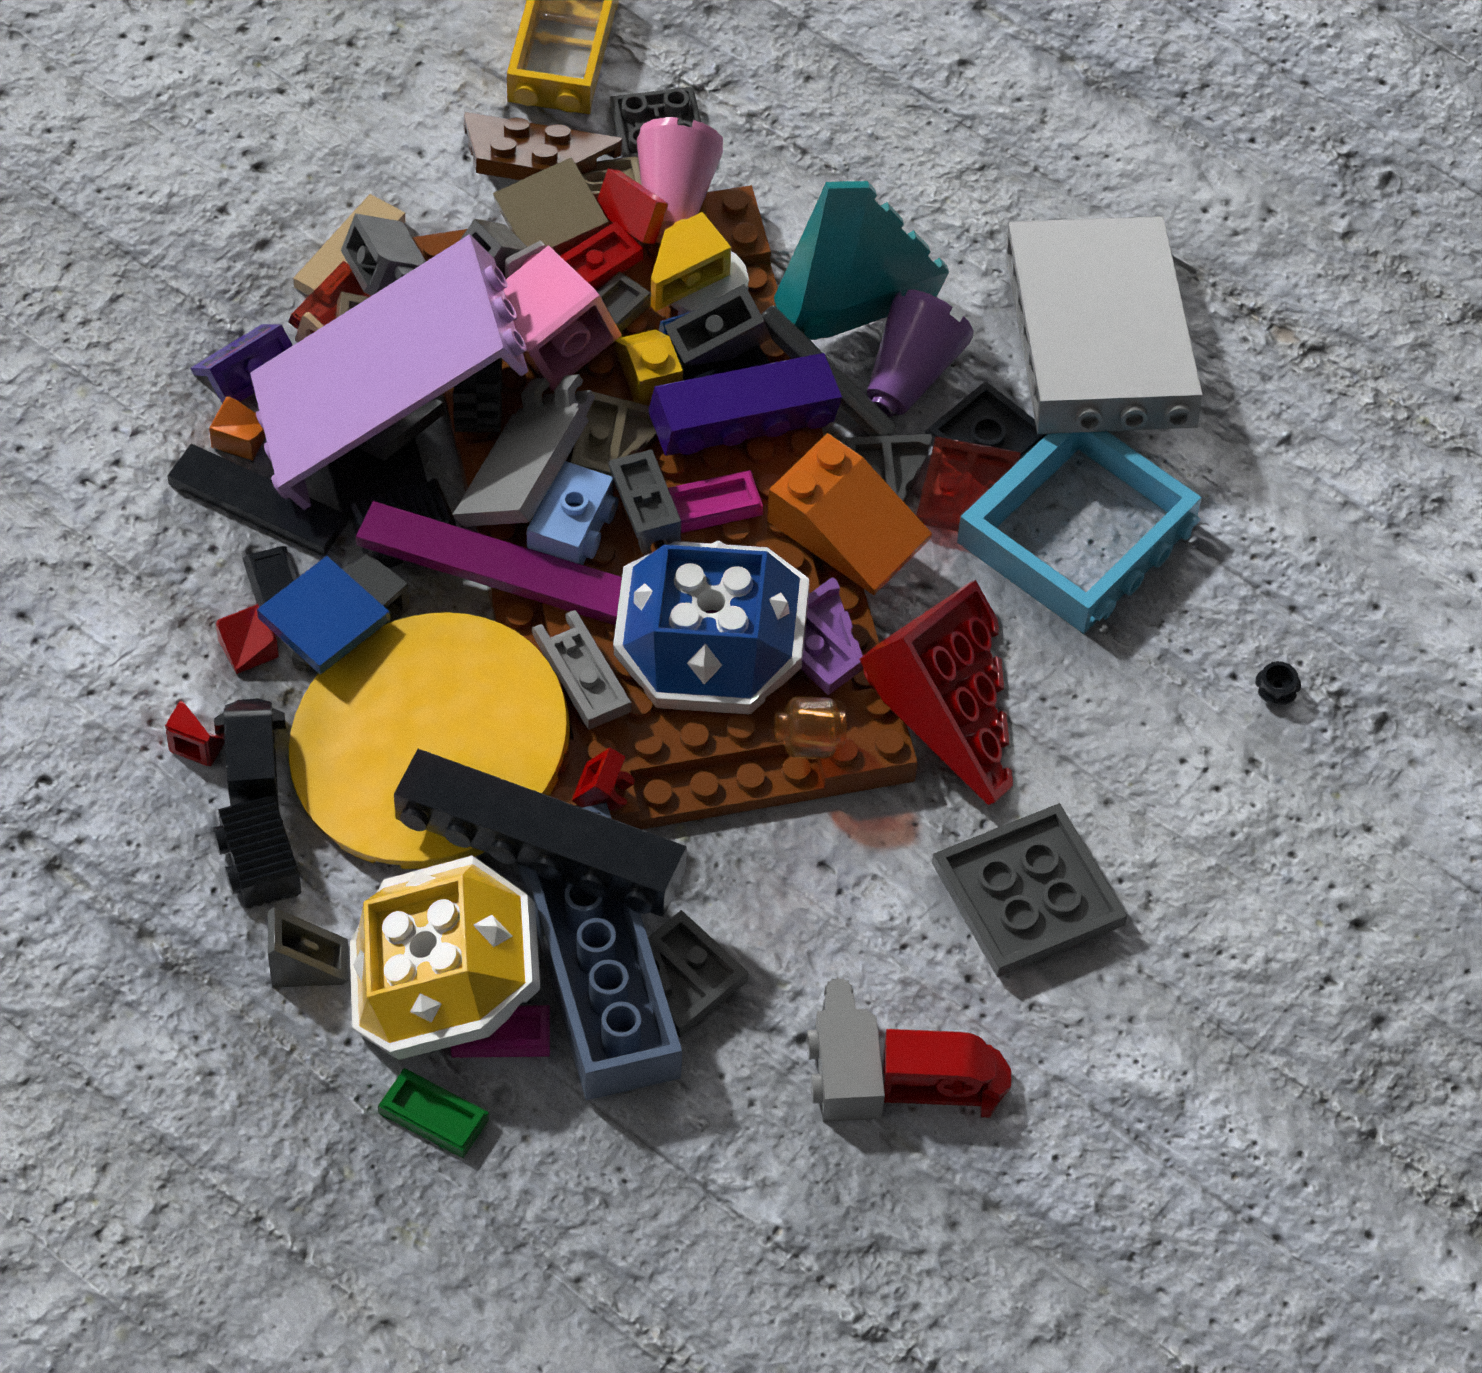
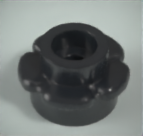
M1276 661L1269 663L1257 674L1255 679V685L1259 687L1258 695L1267 703L1290 704L1296 699V692H1299L1301 689V681L1297 671L1286 662ZM1274 684L1281 685L1282 687L1276 688L1274 687Z

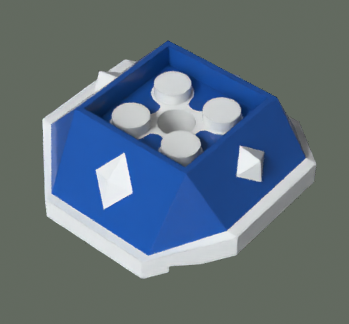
M675 541L671 544L663 545L656 551L623 566L613 643L614 655L644 689V693L656 708L752 714L765 702V697L781 687L802 668L810 590L809 578L768 547L726 545L720 541L711 544ZM709 610L719 611L716 613H706Z

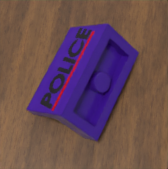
M261 324L190 369L194 376L208 377L222 404L227 396L241 402L255 393L250 372L293 345L282 324Z

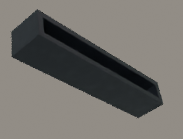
M419 748L394 792L395 819L401 821L412 830H427L445 837L449 842L458 847L467 848L470 846L489 853L493 858L502 863H516L533 869L537 874L548 880H563L579 886L591 896H606L625 903L631 910L641 914L652 913L664 918L686 872L687 846Z

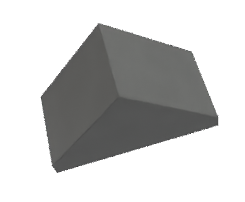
M275 907L268 911V960L272 987L342 985L348 982L347 938Z

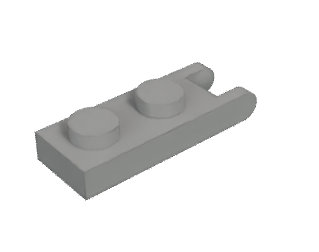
M576 610L565 614L570 630L551 638L542 624L532 628V633L538 646L588 730L631 712V701Z

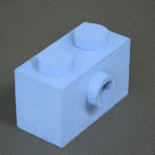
M565 461L527 528V548L581 565L584 564L586 558L593 559L601 540V533L599 531L604 522L608 524L612 522L618 506V498L613 496V477Z

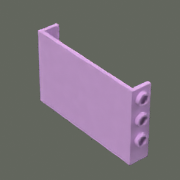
M470 234L250 372L259 411L256 412V417L264 429L267 441L264 444V450L272 462L274 475L271 479L281 497L284 499L290 498L303 510L311 506L305 478L497 359L502 358L520 376L528 372L523 355L527 347L523 338L515 329L513 321L517 319V314L504 292V289L508 287L507 281L503 273L496 266L495 259Z

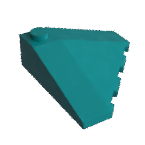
M868 181L825 183L775 293L774 301L776 307L810 340L830 338L888 317L892 300L896 293L900 291L902 296H905L908 290H918L937 297L949 274L948 266L941 258L933 261L928 256L931 252L928 244L914 230L907 234L902 229L904 221L888 202L880 205L875 200L878 195L875 188Z

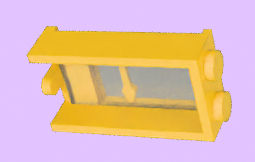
M526 0L507 70V102L557 109L565 112L591 114V106L619 0Z

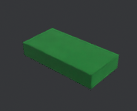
M406 1068L401 1071L378 1105V1113L463 1159L489 1121V1112Z

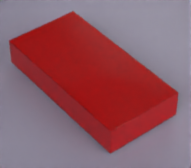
M607 169L597 198V202L607 219L613 223L616 221L626 232L642 243L655 244L669 203L620 170Z

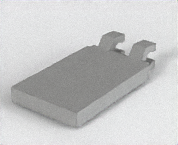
M579 374L566 375L554 390V394H544L543 397V391L548 389L550 385L547 379L536 378L529 382L521 393L523 408L518 409L516 414H512L453 513V516L462 527L530 522L589 421L586 415L595 395L591 390L577 391L575 394L577 387L581 386L583 382Z

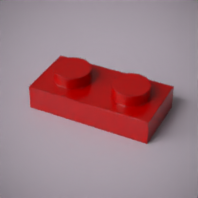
M615 221L560 257L596 290L607 283L619 271L622 273L643 260V248Z

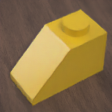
M703 212L688 219H681L664 231L651 276V307L655 312L730 275L731 246Z
M655 329L621 337L613 342L634 402L650 406L654 386L683 381V370L670 336Z

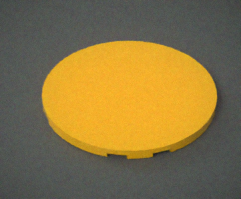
M428 613L402 618L382 626L321 675L318 673L311 682L295 713L290 732L289 766L291 778L296 793L315 826L337 843L342 850L357 858L373 864L377 861L400 865L402 869H424L469 856L475 857L484 853V851L470 846L467 848L458 847L443 836L427 830H412L401 821L395 819L394 792L414 754L419 748L550 796L559 779L557 775L563 762L564 754L567 753L569 746L570 725L567 703L558 678L549 662L529 640L515 630L484 617L463 613Z

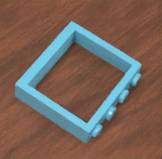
M1108 431L1051 433L1040 440L960 516L957 543L1081 633L1085 634L1097 621H1100L1102 618L1107 620L1115 609L1116 602L1124 594L1132 595L1141 585L1145 573L1152 566L1159 568L1168 559L1173 546L1181 538L1187 540L1191 537L1192 529L1201 521V518L1198 517L1202 497ZM1078 450L1168 512L1087 592L997 529L1006 518Z

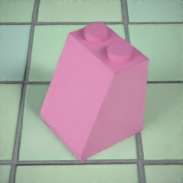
M549 245L540 253L528 257L522 264V267L506 279L508 287L504 289V292L517 314V319L513 321L515 329L519 332L527 347V350L523 352L524 359L540 378L547 379L550 383L549 388L552 391L556 389L566 375H573L622 335L598 292Z

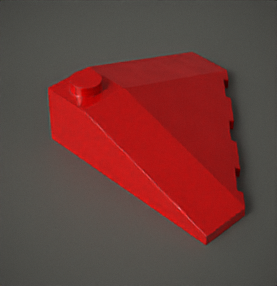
M974 580L884 639L859 658L864 667V675L868 683L876 689L882 701L987 805L996 802L1013 786L1012 770L1008 767L1003 769L1000 761L1002 758L1001 748L1010 744L1007 714L1003 711L998 712L995 706L997 702L996 692L1004 689L1002 659L998 656L993 657L990 651L992 646L991 638L999 635L998 619L977 581Z

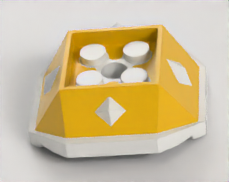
M474 856L384 879L377 893L363 902L360 923L350 940L352 1028L360 1036L374 1043L398 1060L490 1037L510 1018L522 1001L526 1003L540 990L535 902L526 893Z

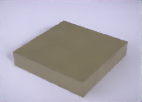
M572 157L493 193L495 203L508 227L527 247L542 241L546 247L549 245L559 255L609 226L606 216Z

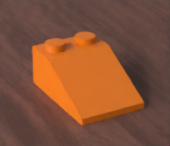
M828 433L769 489L767 521L872 595H875L932 537L931 531L861 455Z

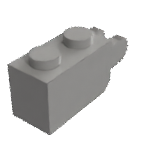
M838 977L837 979L832 978V981H828L827 985H825L822 1011H817L815 1030H807L808 1060L817 1059L818 1074H811L812 1103H821L823 1122L882 1119L885 1094L877 1017L867 1009H856L852 984H849V980L846 981L844 978L839 979Z

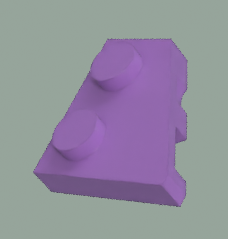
M833 577L809 594L801 668L827 695H830L863 670L859 660L863 655L858 641L853 637V626L848 611L845 612L839 596V584Z

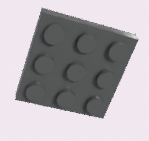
M1060 803L933 853L932 864L997 978L1125 926L1127 919L1125 911Z

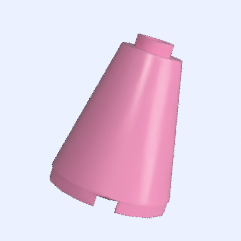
M665 117L646 122L640 128V133L637 137V150L641 185L669 203L656 242L660 244L665 229L670 228L681 219H688L699 213L723 155V137L715 129L702 122L693 120L692 127L678 125L679 118Z

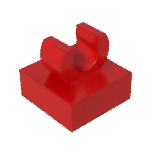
M610 747L587 761L571 801L582 808L597 805L600 802H607L608 809L612 811H617L625 806L627 800L619 796L614 786H617L624 791L634 785L635 779L628 772L620 771L625 756Z

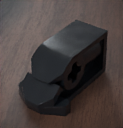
M259 698L237 700L225 705L224 712L214 718L215 734H225L226 772L230 806L274 794L279 809L274 730L286 729L285 713L273 708L272 702Z

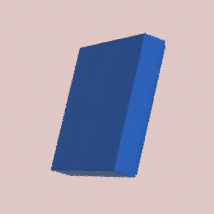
M328 556L324 557L257 609L258 619L320 675L390 621V611Z

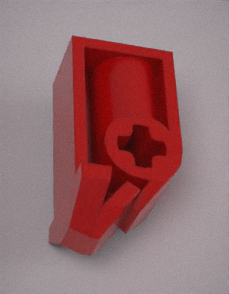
M886 1029L882 1060L884 1103L980 1106V1117L991 1118L1002 1098L1011 1089V1068L999 1050L993 1048L992 1045L986 1044L977 1035L955 1031Z

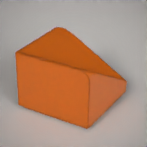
M227 396L209 427L211 447L253 461L265 439L264 429L259 424L254 411L236 399Z

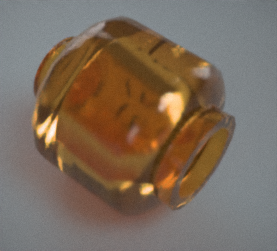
M793 697L787 703L785 712H778L776 714L775 739L776 741H783L786 752L792 758L829 759L835 754L837 748L844 747L847 733L846 714L844 710H838L837 704L831 698Z

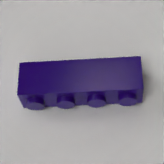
M825 353L654 386L648 412L665 456L678 453L690 455L703 448L722 444L734 446L747 439L762 436L778 437L791 430L806 427L811 429L824 427L830 422L835 421L842 395Z

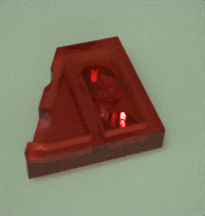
M935 437L916 516L925 526L958 532L960 516L1020 460L1021 453Z

